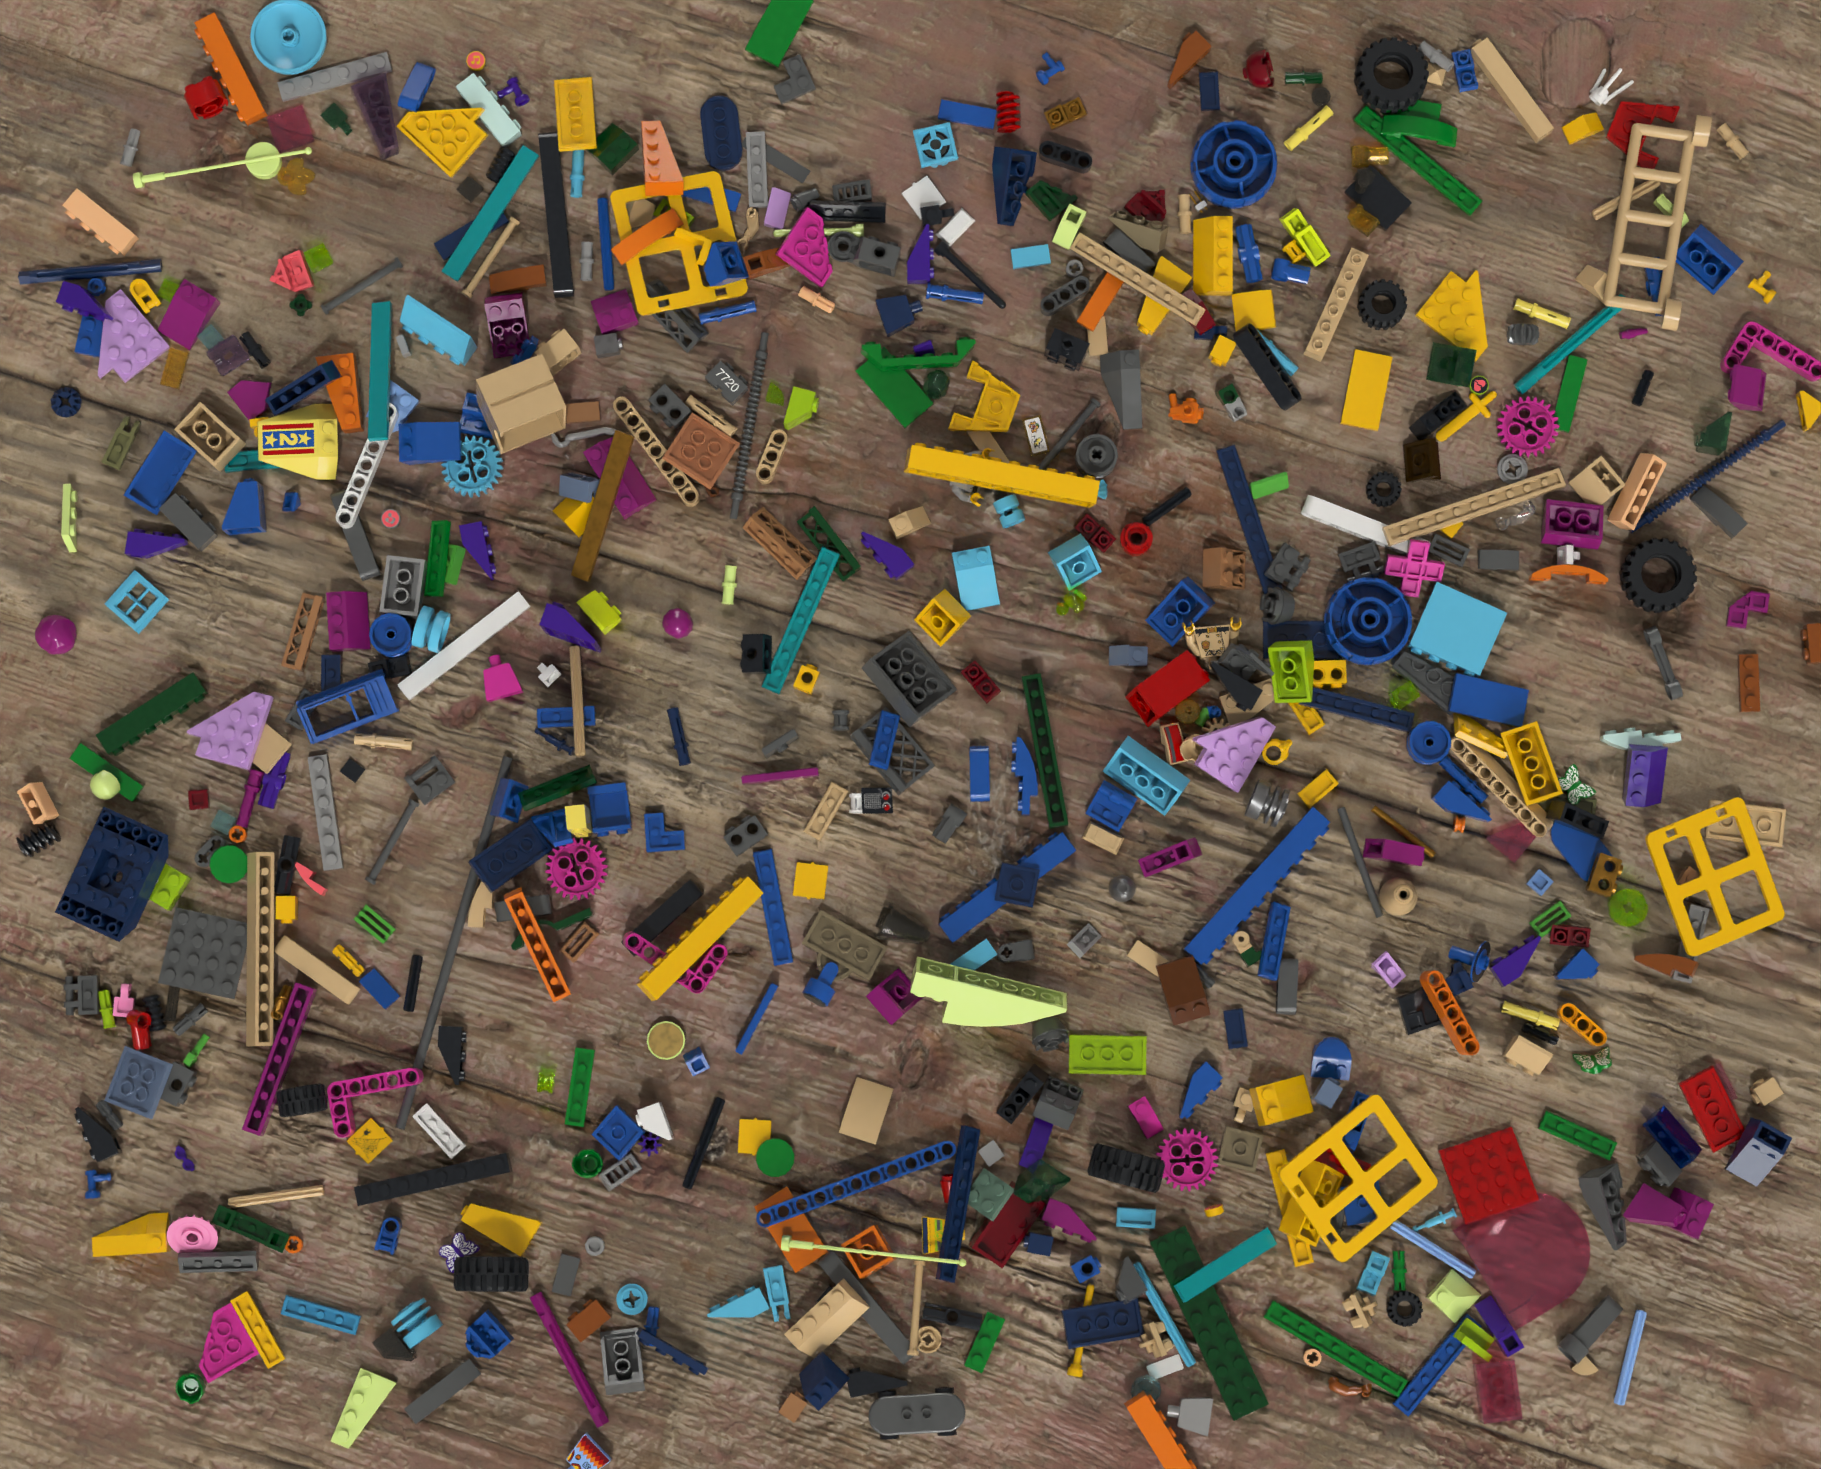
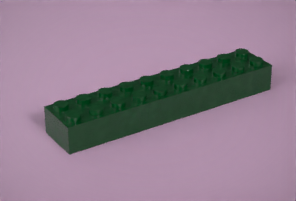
M1182 1225L1149 1241L1232 1420L1235 1421L1269 1405L1214 1286H1210L1184 1303L1174 1287L1175 1284L1204 1267L1186 1226Z

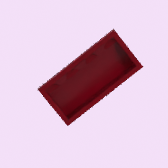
M1013 1181L1010 1182L1009 1186L1015 1190L995 1220L991 1221L986 1218L968 1244L1002 1269L1046 1205Z

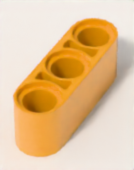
M1566 1003L1558 1007V1017L1589 1045L1596 1047L1605 1044L1607 1040L1606 1033L1575 1005ZM1565 1007L1571 1009V1016L1568 1018L1563 1015ZM1580 1019L1586 1022L1584 1030H1580L1577 1026ZM1595 1032L1601 1036V1040L1598 1043H1595L1592 1039V1035Z

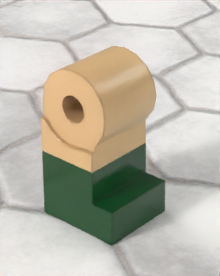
M1236 932L1232 937V944L1248 968L1260 960L1262 951L1260 950L1256 953L1249 942V935L1246 932Z

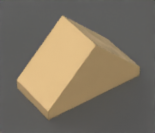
M1587 265L1575 280L1603 303L1607 274Z

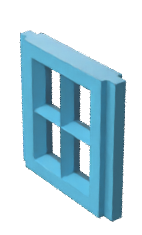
M134 570L106 601L105 605L140 634L169 599L140 573ZM140 582L146 589L136 599L129 592ZM150 591L157 598L146 608L140 601ZM127 595L134 603L124 613L117 605ZM138 605L145 612L135 622L128 614Z

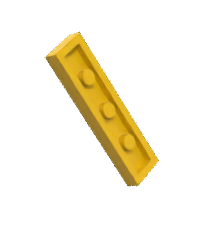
M249 1291L230 1301L267 1368L269 1369L285 1360L286 1357Z

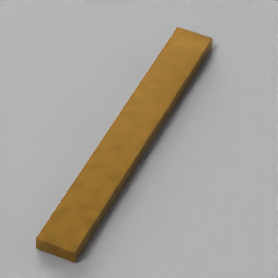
M615 430L571 576L587 582L591 580L635 436Z

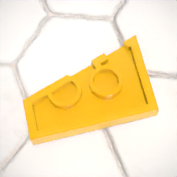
M1453 713L1456 737L1505 759L1508 754L1502 738L1469 716Z

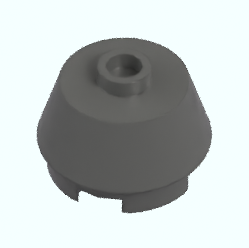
M1279 587L1268 588V593L1266 595L1263 594L1260 601V610H1263L1264 615L1261 619L1274 625L1287 622L1292 618L1295 609L1294 597Z
M1043 1018L1033 1025L1032 1044L1035 1045L1036 1051L1040 1048L1043 1049V1052L1056 1050L1059 1048L1058 1044L1062 1042L1067 1044L1069 1042V1031L1059 1018Z

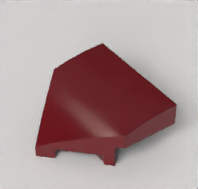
M1141 190L1126 203L1124 209L1132 216H1143L1149 221L1162 222L1167 213L1165 209V190Z

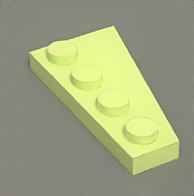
M360 1368L331 1442L349 1449L397 1382Z

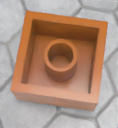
M878 1225L869 1227L841 1244L844 1248L893 1253ZM845 1252L860 1279L866 1278L897 1259L896 1257Z

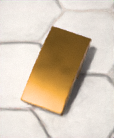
M1080 97L1044 112L1052 130L1088 115Z

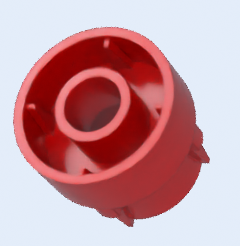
M1140 522L1127 524L1120 535L1122 549L1132 556H1140L1146 553L1153 541V535L1149 526ZM1137 534L1142 540L1140 543L1135 544L1131 541V536Z

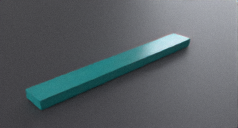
M524 145L521 147L442 269L443 274L459 282L539 158L537 153Z
M390 301L372 303L368 440L370 442L388 440L392 327V303Z
M824 547L821 548L772 661L771 674L766 675L762 688L780 695L840 554Z

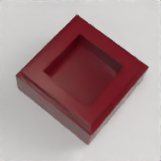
M208 789L188 791L189 810L210 809Z

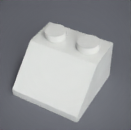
M661 1102L637 1110L638 1114L635 1117L639 1126H643V1129L667 1140L674 1139Z

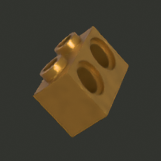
M1597 853L1585 890L1604 897H1610L1611 894L1614 895L1617 888L1616 878L1621 875L1623 870L1622 860L1603 853ZM1606 861L1611 862L1613 865L1611 872L1606 871L1604 868ZM1601 879L1607 884L1605 890H1601L1598 886V882Z

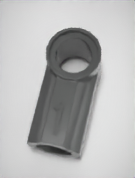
M951 803L932 836L946 844L955 829L959 828L967 813Z

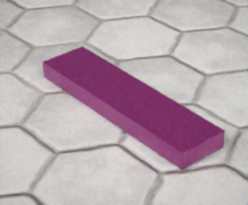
M814 767L742 775L741 779L742 784L745 785L817 777L819 772L818 768Z

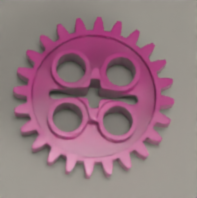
M1527 396L1526 401L1519 397V403L1512 400V407L1507 404L1505 405L1507 412L1501 411L1500 414L1504 418H1498V422L1502 423V425H1498L1497 429L1502 430V432L1498 433V437H1504L1500 443H1507L1506 450L1513 448L1512 454L1518 451L1519 457H1521L1523 453H1526L1527 458H1529L1530 453L1537 457V451L1544 454V447L1550 450L1549 442L1555 443V439L1552 436H1558V433L1554 430L1559 428V425L1554 424L1558 421V417H1552L1555 414V410L1549 412L1550 404L1543 406L1544 400L1537 403V397L1530 401L1529 396ZM1527 410L1530 416L1523 419L1520 417L1519 412ZM1513 418L1518 419L1524 425H1528V423L1532 424L1531 428L1533 430L1543 433V436L1538 435L1531 429L1525 431V426L1513 421ZM1543 419L1546 421V426L1539 428L1536 425V421ZM1516 426L1520 429V433L1512 435L1509 429ZM1532 435L1536 437L1537 442L1529 444L1526 438Z
M573 838L574 843L559 846V850L552 849L555 855H548L552 862L546 863L550 869L546 870L545 873L551 874L547 881L554 882L550 886L551 888L558 887L556 890L557 894L563 891V898L570 894V900H573L576 895L580 901L581 895L588 899L589 892L596 895L594 889L601 890L598 884L605 883L602 876H608V874L603 872V869L608 868V865L602 864L607 859L600 858L603 851L596 852L597 845L591 848V841H588L585 845L583 838L580 839L579 843ZM571 853L574 855L577 866L582 867L579 870L584 883L582 886L580 885L577 873L572 872L574 864L570 857ZM579 853H587L588 858L585 862L578 861ZM564 858L568 859L570 863L566 869H562L559 865L560 861ZM587 870H593V879L586 880L584 873ZM575 877L576 884L573 887H568L566 885L567 878Z
M1183 1128L1182 1134L1175 1130L1176 1136L1169 1133L1170 1140L1162 1139L1165 1145H1158L1162 1152L1156 1153L1160 1160L1165 1162L1162 1178H1168L1166 1184L1173 1182L1172 1188L1174 1189L1177 1185H1180V1191H1183L1185 1186H1187L1188 1191H1191V1186L1198 1190L1199 1183L1206 1186L1204 1180L1211 1181L1209 1174H1216L1212 1167H1218L1216 1163H1213V1160L1218 1159V1156H1213L1217 1149L1210 1148L1213 1141L1207 1143L1208 1136L1206 1135L1201 1138V1131L1194 1135V1129H1191L1189 1134L1185 1128ZM1193 1144H1198L1201 1147L1198 1155L1191 1153L1190 1149ZM1175 1145L1180 1146L1182 1150L1181 1154L1177 1157L1171 1153V1149ZM1186 1154L1190 1158L1204 1157V1160L1190 1161L1188 1165L1185 1162L1170 1163V1159L1185 1158ZM1196 1163L1202 1166L1200 1174H1194L1192 1171V1167ZM1175 1165L1183 1167V1173L1180 1176H1176L1173 1173Z

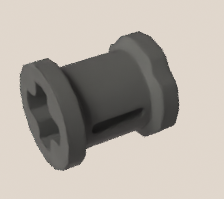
M833 710L834 726L832 730H849L847 721L849 710Z

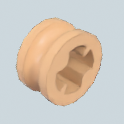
M1312 1348L1307 1349L1303 1354L1304 1362L1309 1366H1317L1321 1362L1320 1352ZM1315 1352V1356H1318L1317 1361L1308 1362L1310 1359H1307V1355Z

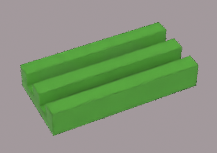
M1558 901L1530 921L1529 925L1542 938L1551 931L1552 925L1541 933L1540 929L1564 912L1565 916L1553 924L1560 925L1570 918L1571 914L1563 903ZM1557 907L1561 908L1558 912L1553 914L1547 920L1542 922L1540 925L1536 926V922L1541 920L1543 917L1548 915Z
M365 905L354 918L357 923L382 944L396 930L368 905ZM366 911L370 912L388 929H390V931L386 932L382 927H380L375 921H373L369 916L365 914ZM364 917L376 929H378L382 934H384L385 937L382 938L381 936H379L360 918Z

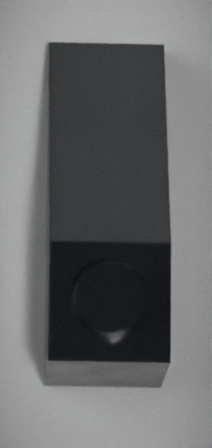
M1212 661L1209 666L1232 701L1237 703L1235 707L1244 712L1246 709L1252 710L1263 690Z
M1552 800L1546 816L1551 821L1599 839L1604 838L1609 821L1567 802Z
M860 1367L849 1369V1373L846 1374L850 1378L847 1381L850 1398L908 1385L905 1379L865 1369L861 1370Z

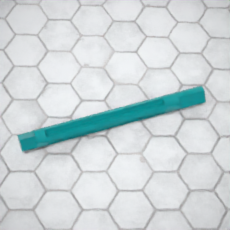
M1610 306L1603 308L1543 361L1514 384L1516 390L1523 395L1601 326L1620 312L1622 308Z

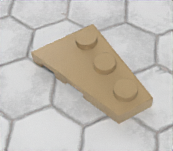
M1272 678L1254 684L1263 691L1250 711L1246 709L1244 712L1235 707L1237 703L1232 701L1228 694L1219 697L1226 719L1230 725L1251 719L1274 701Z

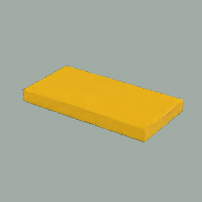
M592 77L554 80L559 152L597 149Z
M1355 349L1340 424L1378 431L1393 357Z

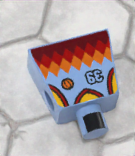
M586 1432L566 1460L571 1464L568 1469H600L608 1464L612 1458Z

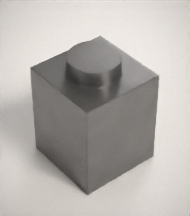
M616 333L594 336L598 358L620 355V349H623L622 339L618 338Z

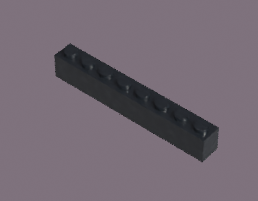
M509 1153L356 1186L354 1191L357 1205L361 1206L512 1172Z

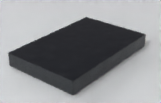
M1371 164L1344 192L1385 231L1412 204L1408 198Z

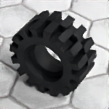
M1387 471L1383 473L1378 472L1367 483V498L1372 501L1373 505L1376 504L1377 507L1383 506V508L1391 506L1400 497L1402 491L1400 487L1401 482L1398 481L1399 478L1397 476H1393V473L1389 474ZM1382 482L1389 484L1391 487L1390 494L1385 497L1380 496L1376 490L1377 485Z
M1400 1291L1394 1293L1389 1298L1386 1311L1388 1312V1317L1395 1324L1403 1327L1412 1326V1324L1418 1322L1419 1318L1421 1319V1313L1423 1312L1422 1302L1414 1293ZM1402 1301H1408L1412 1306V1311L1408 1316H1401L1397 1311L1398 1304Z

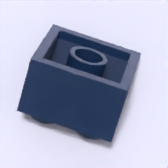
M822 1351L799 1373L804 1397L818 1411L850 1379Z

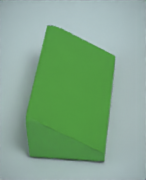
M1282 472L1251 482L1249 489L1252 498L1257 499L1287 489L1289 487L1287 472Z
M449 544L445 583L457 584L466 551L465 548Z

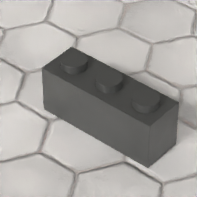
M175 493L159 510L202 552L218 537L215 533L217 529L209 521L205 523L201 519L203 515L196 508L192 510L188 506L190 501L183 494L179 496Z

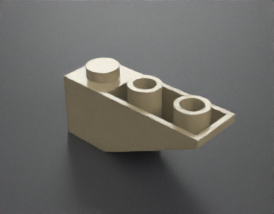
M1116 211L1109 216V220L1140 248L1157 253L1165 248L1169 226L1163 225L1160 221L1146 220L1143 216L1128 215L1126 211Z

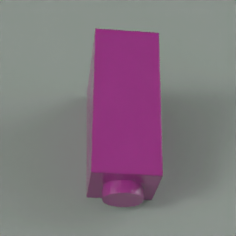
M1366 838L1363 858L1409 866H1422L1425 857V847L1389 839Z
M1643 1183L1623 1216L1630 1222L1677 1227L1678 1224L1685 1220L1687 1210Z

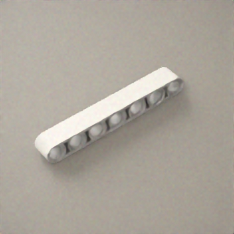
M389 403V409L394 410V414L389 417L388 440L370 442L367 438L336 513V521L342 528L348 529L355 524L397 422L399 414L396 407ZM373 444H378L379 450L374 453L370 452V447ZM365 462L372 463V467L369 470L362 468ZM359 479L365 480V484L361 488L355 487V483ZM357 497V503L349 505V498ZM343 515H350V520L347 523L341 522Z
M1311 495L1307 496L1301 511L1302 515L1407 556L1410 540L1388 546L1382 528L1388 525ZM1420 537L1413 538L1415 540L1427 541Z

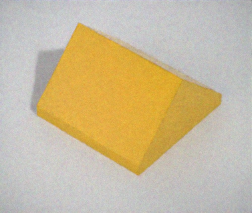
M592 496L590 503L566 497L553 510L578 538L584 534L594 497Z

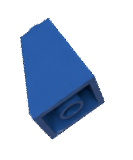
M243 479V482L237 484L222 524V530L226 534L238 535L267 532L264 488L255 479Z

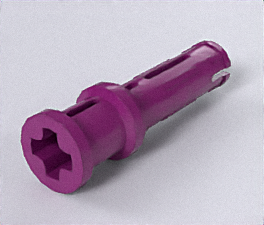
M253 769L248 770L250 773L247 784H244V789L246 790L235 824L248 828L257 793L261 791L260 784L265 774Z

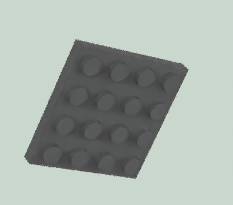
M176 907L158 983L235 1000L247 949V923Z

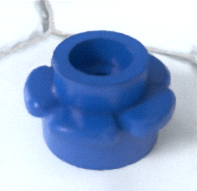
M92 278L87 285L88 291L93 296H100V294L106 291L105 281L101 278Z

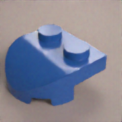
M1327 1037L1314 1046L1310 1071L1311 1077H1331L1333 1079L1349 1081L1352 1058L1350 1049L1343 1040L1336 1037Z
M489 1310L484 1312L470 1325L465 1333L467 1334L466 1347L477 1358L484 1357L490 1359L514 1339Z

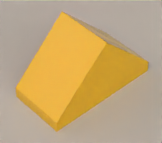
M1595 112L1576 118L1563 126L1562 130L1569 145L1603 131L1604 128Z
M1799 391L1795 394L1802 431H1807L1821 414V402L1805 391Z

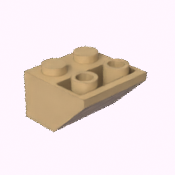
M1602 456L1568 483L1584 503L1602 505L1626 485Z

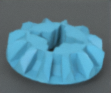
M627 1284L619 1290L616 1301L622 1312L628 1315H635L644 1310L647 1305L648 1296L640 1285ZM630 1291H632L633 1296L640 1297V1299L635 1301L634 1308L631 1302L624 1301L630 1297Z

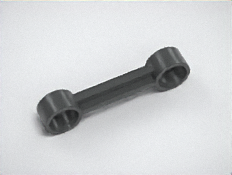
M1654 625L1644 629L1645 640L1652 649L1665 682L1664 686L1669 699L1672 701L1683 697L1682 688L1678 680L1675 679L1662 646V639L1658 628Z

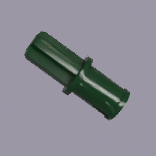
M1304 70L1302 72H1285V84H1302L1304 86V84H1321L1323 81L1321 72H1304Z

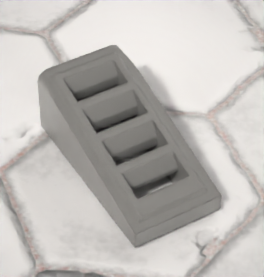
M630 1153L603 1171L598 1177L610 1192L640 1171L642 1167L633 1154ZM627 1160H629L634 1170L631 1171L629 1166L626 1164ZM622 1165L628 1174L625 1175L619 1166ZM613 1170H616L621 1177L619 1180L613 1173ZM606 1175H610V1177L614 1181L613 1184H611Z

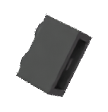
M1049 1075L1032 1116L1068 1130L1076 1114L1084 1089Z
M1653 1141L1636 1156L1639 1160L1637 1162L1644 1171L1650 1172V1179L1657 1186L1669 1187L1682 1173V1170L1657 1141Z

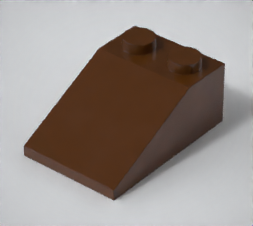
M1193 955L1156 965L1169 1017L1174 1026L1211 1015Z

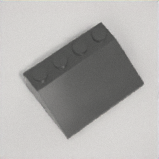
M910 631L870 658L862 667L863 671L909 727L922 719L957 690Z

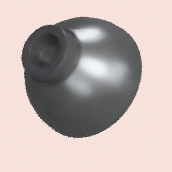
M1117 876L1109 884V893L1118 902L1129 901L1133 898L1136 891L1134 881L1128 876Z

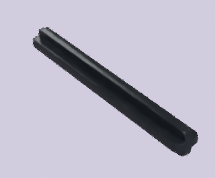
M716 1097L683 1181L682 1186L684 1188L692 1189L725 1104V1100Z

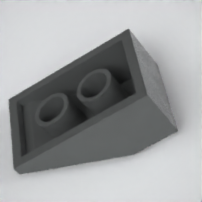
M639 1328L600 1332L606 1395L645 1391L640 1341H638L640 1337L636 1334Z

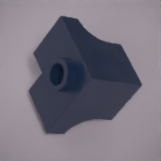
M1460 961L1450 965L1451 973L1445 978V981L1453 996L1474 988L1470 974L1463 969Z

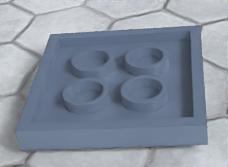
M125 1046L104 1101L153 1119L173 1064Z

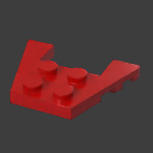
M1621 101L1606 138L1627 155L1633 124L1651 125L1654 117L1673 124L1680 106L1649 105ZM1642 135L1637 165L1642 168L1655 169L1659 158L1641 151L1646 136Z

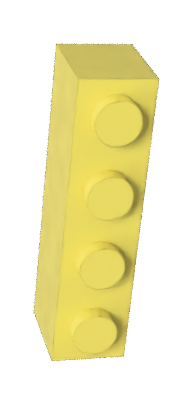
M584 804L565 806L567 830L577 838L589 837L588 833H593L591 810Z

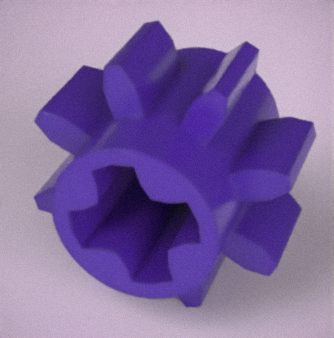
M650 1132L647 1138L645 1135H642L644 1140L638 1143V1145L643 1146L640 1152L647 1151L649 1157L652 1151L658 1154L657 1147L662 1146V1144L657 1142L660 1136L653 1138L652 1132ZM647 1140H654V1149H647L645 1147L647 1145Z

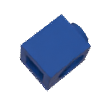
M1091 1254L1070 1265L1079 1283L1101 1273L1098 1268L1102 1267L1097 1257L1093 1258ZM1087 1262L1092 1265V1271L1088 1274L1083 1273L1081 1269L1082 1265Z

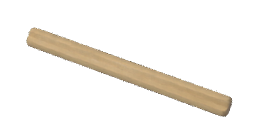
M575 645L569 648L574 748L576 756H584L586 751L580 647Z

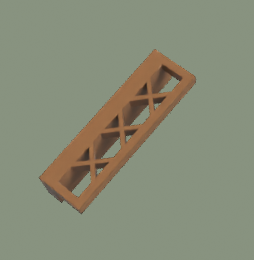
M764 507L754 513L742 527L796 580L817 560ZM762 514L767 519V522H763L758 516ZM773 529H777L781 535H777ZM787 542L792 543L795 548H790ZM801 555L805 556V557L808 558L810 561H809L808 563H806V562L801 558Z
M302 593L282 660V667L304 672L325 603L323 597ZM306 598L314 600L312 608L308 612L304 607ZM307 616L306 628L301 630L298 624L299 620ZM301 634L303 637L301 645L296 648L293 640ZM296 652L295 665L287 664L288 657Z

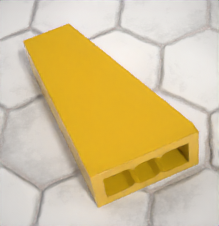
M1163 256L1159 258L1153 277L1182 295L1191 282L1192 277ZM1146 296L1137 321L1138 330L1145 335L1150 334L1152 336L1170 310Z
M471 1203L469 1206L466 1205L460 1214L463 1216L461 1221L519 1256L524 1254L542 1224L541 1221L475 1203Z

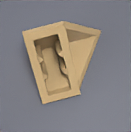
M645 199L627 202L626 209L631 228L650 222L656 205Z

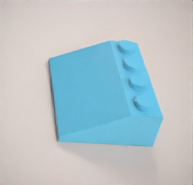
M406 296L400 317V322L403 325L402 329L409 334L413 332L419 336L418 340L424 344L430 343L435 346L433 349L439 354L443 355L445 353L450 356L449 360L459 366L461 363L465 366L478 348L472 337L411 296Z

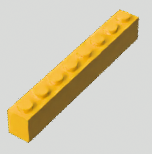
M748 876L744 878L739 877L732 884L734 887L730 891L726 890L719 897L720 901L716 905L713 903L706 910L707 914L703 918L699 917L692 924L694 927L690 931L686 930L680 935V941L676 945L673 943L666 949L665 952L667 954L663 958L659 957L652 963L653 968L649 972L646 970L639 976L640 981L636 985L651 1001L657 1000L763 894L761 889Z

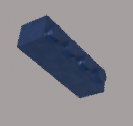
M330 360L317 366L265 400L274 416L289 410L342 376L334 362Z

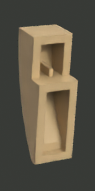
M482 881L472 900L467 927L485 928L486 909H494L495 891L490 893Z

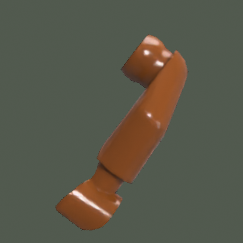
M1330 1377L1328 1380L1329 1389L1342 1396H1355L1362 1393V1396L1368 1397L1371 1394L1372 1384L1370 1383L1357 1387L1340 1383L1338 1377Z

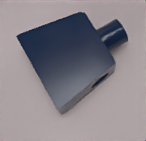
M906 295L876 300V306L887 337L914 324L913 314L923 311L919 300L909 303Z

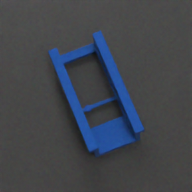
M382 668L296 701L297 712L311 744L318 743L399 711L397 703L395 704L386 683ZM363 688L373 713L358 718L349 693ZM346 695V700L350 704L355 719L315 734L306 710Z

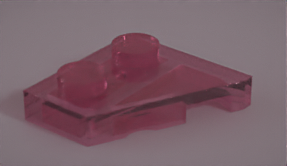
M1521 822L1488 836L1485 840L1515 863L1536 836Z

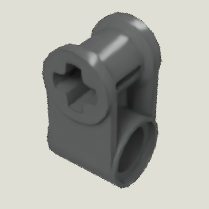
M1023 940L1004 944L998 949L997 957L1003 963L1035 959L1032 940ZM1004 948H1006L1008 952H1011L1008 958H1006L1005 955H1001V953L1004 951Z

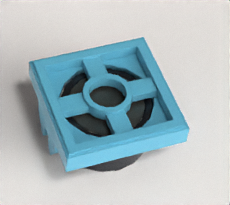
M950 122L913 130L921 168L929 166L936 168L938 165L945 166L948 162L958 160Z

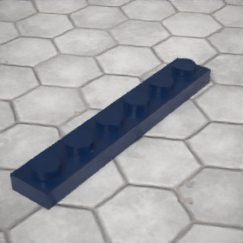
M1314 687L1312 702L1298 703L1302 706L1407 733L1411 732L1415 714Z

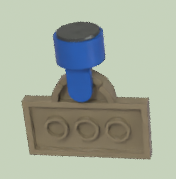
M820 910L802 942V945L818 953L816 966L820 975L818 979H809L802 992L803 996L818 1006L827 1007L835 994V990L830 987L832 982L842 981L848 978L851 973L870 981L888 947Z

